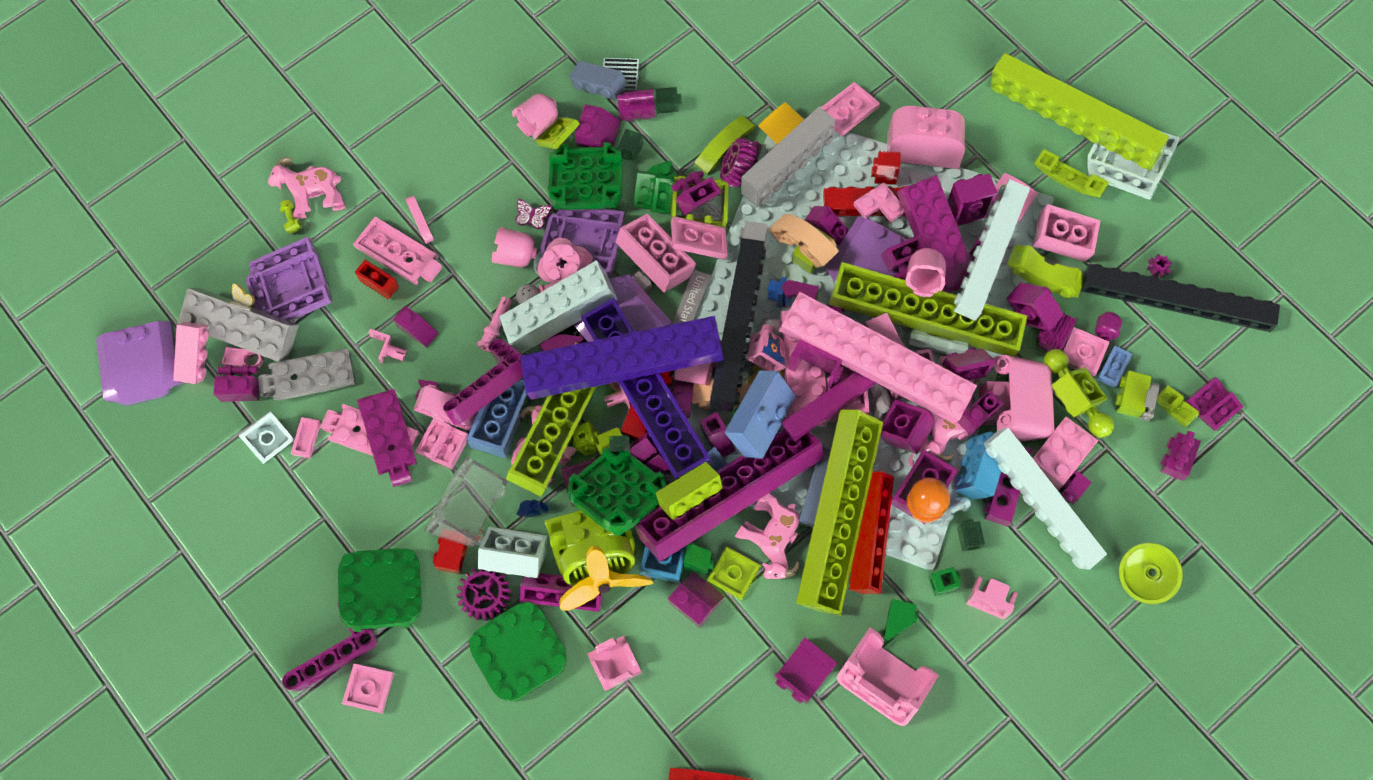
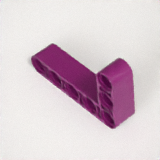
M494 340L488 346L497 365L444 404L443 410L454 425H459L523 378L520 357L522 355L504 340Z
M349 628L352 634L350 637L287 672L282 679L283 686L293 692L302 691L373 650L378 644V637L374 629H361V632H353V629ZM370 635V642L363 644L364 637ZM352 645L353 651L346 655L345 649ZM334 656V663L328 666V658ZM315 666L316 673L313 676H309L310 668ZM297 677L298 682L292 687L291 680Z

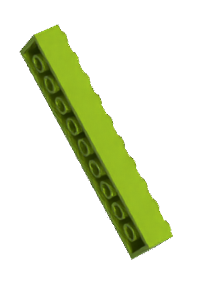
M1006 53L1003 54L993 69L990 88L994 92L1008 97L1011 101L1018 102L1027 109L1038 112L1042 117L1049 118L1058 125L1071 129L1075 134L1082 135L1091 142L1104 146L1108 151L1115 152L1124 159L1137 163L1143 169L1151 171L1161 157L1169 135Z
M844 262L841 263L838 269L829 305L873 318L887 313L894 324L949 340L969 343L973 347L1009 356H1015L1020 351L1027 315L985 304L981 314L974 321L954 312L956 307L954 301L957 295L939 290L933 293V296L922 297L914 294V291L906 285V280Z
M840 410L796 602L798 605L821 613L841 616L883 426L882 421L860 410Z

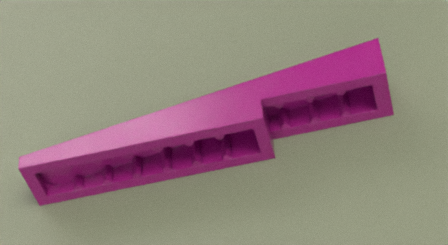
M855 372L781 422L782 427L795 442L823 420L827 421L875 385L876 382Z

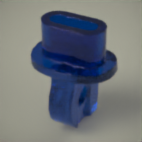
M536 499L531 501L524 500L520 503L516 515L519 517L539 516L541 513L548 512V506Z

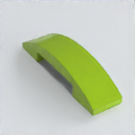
M743 115L728 124L707 145L694 165L709 175L720 164V159L726 154L732 143L737 138H746L756 128V125Z
M1043 149L1034 165L1044 174L1076 192L1088 196L1101 197L1109 185V181L1095 174H1092L1090 177L1060 162L1059 156Z

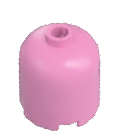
M535 94L512 111V116L517 117L519 121L517 126L527 137L532 135L533 139H536L557 120V103L553 98H549L544 94Z
M504 227L498 229L494 243L498 244L497 251L492 253V263L520 268L528 266L531 259H535L538 248L534 247V239L530 235Z
M922 248L911 256L906 274V285L914 291V294L930 297L933 296V293L943 290L946 275V264L943 255L935 249Z

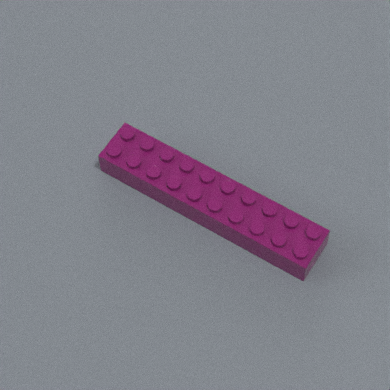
M782 430L775 435L763 459L748 458L742 455L716 471L720 475L723 489L689 509L684 514L672 520L660 506L651 511L635 525L639 539L661 562L824 459L821 442L810 432H807L794 442L787 432Z

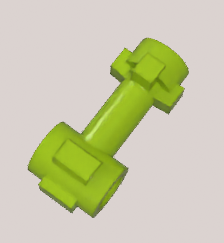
M284 200L280 203V211L285 213L288 222L283 225L288 234H293L302 228V224L298 218L294 219L292 211L295 208L294 204L290 200Z

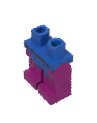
M782 277L781 281L770 279L768 299L776 301V307L782 308L784 306L790 309L799 292L817 301L819 286L794 280L787 281L786 277Z

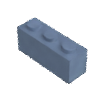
M583 61L578 62L569 76L575 89L588 91L591 94H599L605 98L617 99V95H620L627 85V81L621 71Z

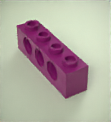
M1024 447L1031 456L1032 449ZM1001 471L994 496L991 497L990 502H986L984 512L987 513L986 520L1008 527L1012 523L1020 490L1015 489L1012 484L1011 487H1005L1002 481L1007 480L1010 482L1011 479ZM997 498L1004 499L1006 505H1000L997 502Z
M539 573L537 578L524 576L520 585V602L560 607V598L573 586L567 584L563 576ZM599 593L594 599L574 609L600 612L604 593Z

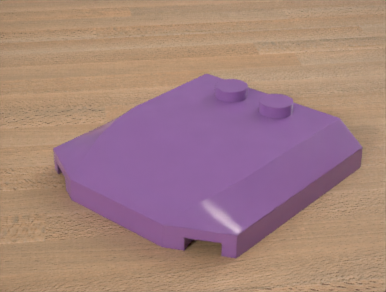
M560 209L556 214L553 213L549 217L541 245L542 255L544 256L548 245L554 239L566 238L571 241L572 245L586 249L593 257L592 263L597 260L610 277L613 273L619 250L616 239L620 228L625 224V212L608 209ZM561 260L559 266L564 268V264H566L567 261Z
M858 216L838 246L839 252L826 264L825 271L829 273L833 283H835L837 272L842 262L893 277L894 274L899 273L898 268L888 272L881 254L887 248L904 242L907 239L869 218L864 219Z
M309 237L249 262L251 269L246 283L249 293L255 298V303L253 304L255 309L291 321L332 303V294L317 249Z
M629 274L609 279L618 298L616 302L634 332L672 325L669 318ZM582 320L573 324L587 342L594 341Z
M155 321L104 333L96 338L102 393L105 401L127 406L164 397L171 388L181 384L180 381L173 380L176 343L173 324L170 321Z

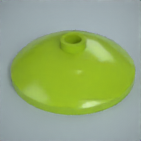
M1143 543L1134 546L1124 555L1119 567V577L1123 588L1132 598L1146 604H1159L1171 599L1178 592L1183 580V570L1179 559L1170 549L1157 543ZM1150 569L1156 570L1155 576L1149 573Z

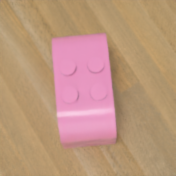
M919 106L901 107L893 113L887 133V151L889 153L891 151L893 153L900 152L901 163L959 169L965 153V119L960 113L953 110Z

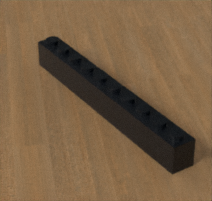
M741 239L721 341L724 360L717 361L710 396V408L733 412L734 404L738 405L740 393H737V388L742 387L743 376H740V372L745 371L746 360L743 359V356L748 354L749 343H746V340L751 337L752 327H749V324L754 322L755 311H752V308L757 306L758 295H755V292L760 290L761 280L758 279V276L763 274L764 264H761V260H765L767 249H763L764 241Z
M1089 264L1084 272L1085 279L1081 292L1271 332L1278 325L1280 305L1274 304L1272 301L1255 300L1250 296L1241 297L1231 292H1218L1212 288H1199L1194 284L1185 285L1175 280H1162L1156 276H1143L1137 272L1129 273L1118 268L1102 267L1100 264Z

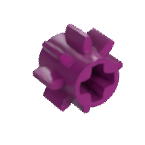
M1157 254L1155 259L1150 258L1148 261L1150 265L1147 267V270H1150L1151 276H1159L1161 279L1164 274L1168 275L1170 273L1169 267L1172 265V262H1169L1168 256L1164 257Z

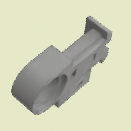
M1150 383L1144 405L1146 409L1139 419L1149 422L1154 417L1159 384Z

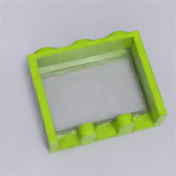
M686 176L674 177V184L677 180L686 178ZM715 179L714 181L721 190V193L711 202L684 215L675 200L683 193L682 190L673 191L671 220L674 216L725 228L728 215L729 183L722 179ZM692 183L689 184V187H690V188L693 187V186H695V185L692 184Z

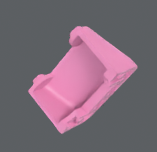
M1009 355L994 357L995 370L1002 375L1009 374L1011 410L1004 411L998 416L997 431L1002 428H1009L1020 443L1050 437L1054 432L1051 369L1046 364Z
M869 628L837 675V680L844 688L897 725L905 726L918 711L939 675L931 668L924 666L919 667L916 671L883 649L884 639L882 635Z

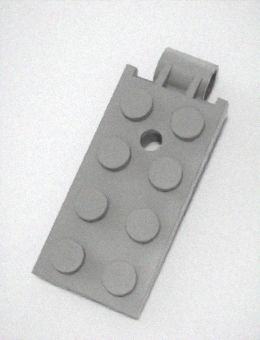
M348 348L270 363L268 366L272 374L258 376L260 396H273L276 401L355 386ZM292 375L298 376L296 380H291Z

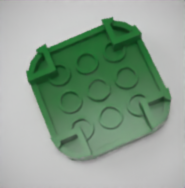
M604 142V147L568 148V143L561 144V148L553 153L550 152L549 183L547 188L553 208L580 210L616 208L622 196L623 165L621 151L612 147L611 143Z
M608 446L602 450V455L578 475L572 474L569 478L568 498L575 507L603 529L619 536L633 528L659 505L656 492L666 487L664 475L660 471L656 474L630 454L629 448L623 446V449H609Z
M393 548L356 551L343 555L338 567V604L341 622L353 629V632H361V629L402 626L404 629L410 627L422 613L420 563L415 552L411 549Z
M530 602L521 603L510 608L480 627L469 639L472 657L497 697L505 701L516 702L522 700L530 692L552 678L558 677L563 672L567 661L565 648L545 615L537 606Z

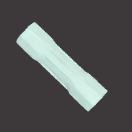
M913 329L908 343L909 347L921 350L929 349L930 351L946 355L954 352L958 354L965 353L969 347V343L947 340Z

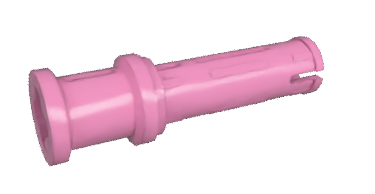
M506 297L501 298L489 326L484 328V335L481 341L477 343L480 349L490 352L488 346L496 338H499V330L502 325L499 316L509 311L513 303L509 298L505 300Z

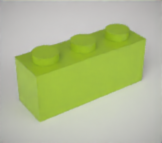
M705 462L656 492L659 506L673 520L713 494H716L723 487L720 475Z

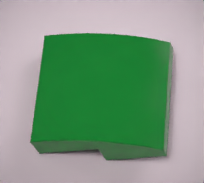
M637 170L633 207L651 209L652 212L670 214L674 178Z

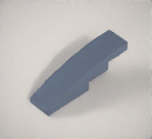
M822 447L824 459L815 465L799 522L814 526L831 452V449Z

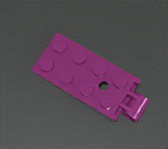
M395 389L357 399L379 476L389 472L393 487L412 482L408 466L416 465L417 461ZM395 445V450L389 451L388 447Z

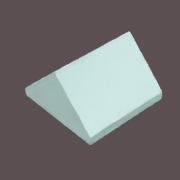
M271 411L239 434V437L263 464L294 441L291 434Z

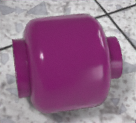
M1114 312L1101 314L1097 319L1095 327L1096 335L1106 341L1118 338L1122 327L1121 318Z

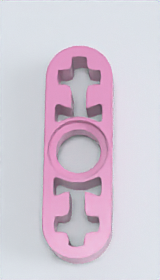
M414 195L406 198V202L425 244L434 241Z

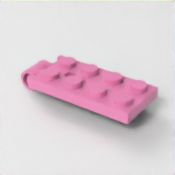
M374 217L353 243L356 249L416 286L419 283L417 279L420 276L431 283L443 268L436 261L438 259L436 253L377 217ZM407 258H413L412 262H406Z
M345 404L342 405L343 411L341 414L327 410L320 428L326 432L333 433L332 436H328V440L373 456L360 410ZM355 426L361 428L359 432L353 431ZM407 427L413 448L419 431ZM390 445L388 450L394 451L395 445Z

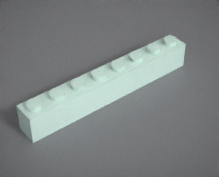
M1011 179L1008 180L1006 185H1001L997 194L1000 195L999 200H995L991 209L994 211L993 215L990 214L985 223L988 226L987 230H983L979 238L982 241L981 245H977L973 253L975 260L974 262L971 261L967 268L969 275L964 277L960 287L963 290L955 298L954 304H956L954 312L974 321L981 314L1029 193V187Z
M1009 428L998 430L983 443L987 454L995 458L999 464V469L1009 476L1012 486L1020 490L1024 501L1036 511L1035 515L1038 519L1045 522L1048 526V532L1059 540L1060 547L1070 554L1073 558L1072 562L1076 567L1090 570L1107 555Z

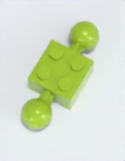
M1060 349L1048 351L1044 356L1043 363L1051 369V373L1060 376V379L1051 386L1054 389L1055 395L1064 403L1067 412L1073 417L1086 413L1089 418L1088 429L1090 433L1098 438L1109 436L1114 429V421L1108 414L1099 413L1096 409L1108 397L1086 367L1070 372L1068 369L1069 358L1064 351Z

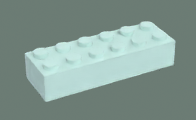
M596 260L499 317L510 346L522 354L582 320L580 317L612 298L615 300L618 298L606 271Z

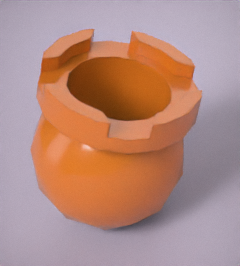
M924 478L913 485L907 496L906 506L914 519L923 523H931L941 518L950 505V492L945 483L937 478Z

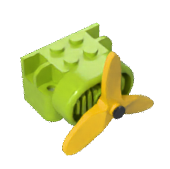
M582 511L544 520L558 569L561 575H563L565 582L573 586L560 598L561 610L577 608L594 599L599 593H607L614 586L634 587L653 584V580L649 576L628 574L634 567V556L637 553L631 529L622 535H614L612 532L603 529Z

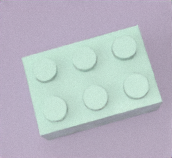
M488 527L478 551V569L537 578L546 557L547 536Z

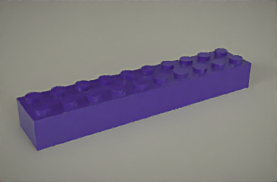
M614 298L580 317L593 340L634 332ZM660 373L618 381L676 480L705 462L710 466L713 464Z
M715 316L520 356L525 390L530 399L724 360Z

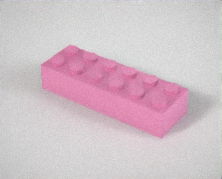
M781 311V325L789 311ZM782 333L786 358L784 380L796 395L787 413V418H789L826 392V380L824 370L804 360L800 362L796 372L788 369L791 354L798 341ZM823 420L817 426H826L828 420Z

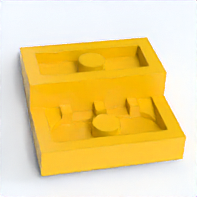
M785 102L767 116L758 127L778 144L804 119Z

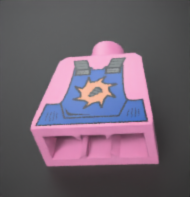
M763 325L760 331L752 334L747 354V360L765 371H780L786 368L784 341L773 333V326Z

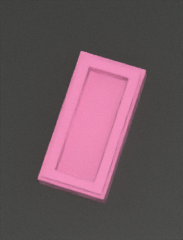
M301 417L291 450L292 455L306 458L312 457L321 425L320 420Z

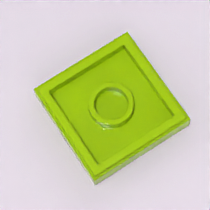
M558 117L535 142L540 147L557 149L580 124L576 119Z
M726 546L707 582L742 601L761 565Z

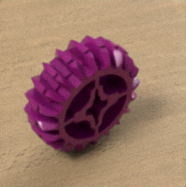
M737 138L726 152L721 164L720 177L723 181L729 183L730 187H740L742 176L753 167L755 157L757 156V148L754 143L745 138Z
M473 568V575L467 572L465 575L468 579H460V582L464 585L457 586V589L462 592L456 594V597L461 599L458 605L463 606L462 612H468L467 616L470 618L475 614L476 620H479L481 615L484 621H487L488 615L494 619V612L501 615L502 611L499 608L501 606L507 608L504 601H510V597L505 595L511 593V590L506 588L509 582L504 581V574L499 575V572H485L483 569H479L480 572H477ZM480 579H488V581L485 580L481 585L474 584ZM494 582H497L499 587L498 598L492 594ZM470 589L473 592H475V598L473 600L474 603L472 606L468 598ZM477 590L483 591V592L486 591L487 594H488L490 597H488L487 595H486V596H485V595H482V596H481L480 593H479ZM485 602L494 603L490 607L479 609V606L482 607Z

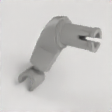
M876 383L870 388L875 398V410L871 416L882 421L885 414L891 408L892 401L887 389Z

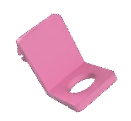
M372 329L369 330L370 337L385 342L379 355V363H383L387 356L403 362L407 350L392 346L390 335Z
M622 388L619 392L604 396L608 408L624 402L627 404L628 409H630L631 403Z

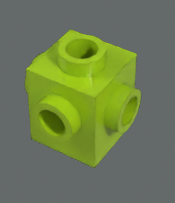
M586 422L576 427L573 433V446L584 456L594 454L598 450L596 447L599 444L597 436L601 434L590 422Z

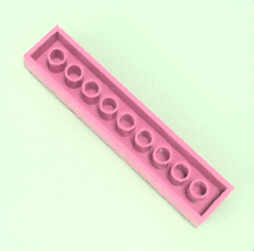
M801 292L798 293L779 329L780 332L797 341L801 339L842 359V365L953 424L960 420L977 385Z

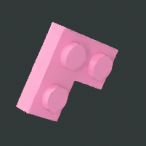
M885 183L860 197L853 204L864 219L879 209L890 223L905 214L901 202Z

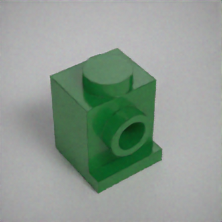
M954 567L931 573L928 577L935 596L959 589L960 583H962L961 575L958 571H955ZM947 579L949 585H944L942 580Z

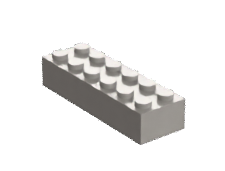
M819 106L742 176L741 194L756 207L761 203L765 204L773 192H778L786 180H791L799 168L803 169L811 157H816L823 146H828L832 142L835 119Z
M201 288L187 289L177 323L191 322L207 325L209 336L277 362L289 360L299 327L298 324Z

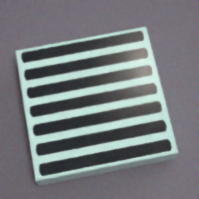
M604 58L603 67L621 71L625 77L627 85L622 92L637 91L639 59Z

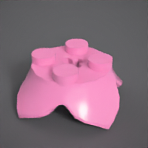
M556 238L548 245L544 256L540 259L538 274L544 281L556 284L591 264L593 257L586 249L572 245L570 240ZM561 260L567 261V263L564 264V268L559 266Z

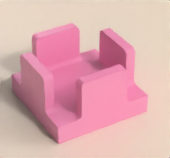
M978 577L966 604L1004 620L1012 613L1018 592L1013 591L1009 596L1008 602H1006L1005 599L1010 589L1009 585L990 579L988 586H984L982 591H979L983 578Z
M624 635L615 640L611 638L597 645L594 651L588 653L590 662L605 691L642 673Z

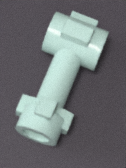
M967 497L956 498V503L949 506L939 520L946 524L954 518L953 513L960 510L963 512L967 511L971 506L970 500Z

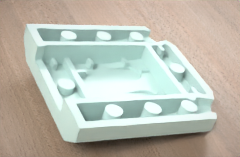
M1165 133L1169 135L1168 141L1161 157L1151 171L1141 168L1137 163L1126 160L1115 152L1108 151L1098 143H1094L1087 157L1088 176L1091 177L1092 174H1095L1109 181V185L1150 200L1173 156L1180 138Z

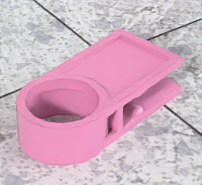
M226 347L222 364L224 367L226 365H233V367L247 364L250 356L258 355V362L250 366H257L259 369L263 365V357L246 349Z

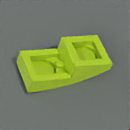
M1167 385L1158 395L1156 402L1172 418L1186 428L1198 416L1199 411L1183 400V395Z

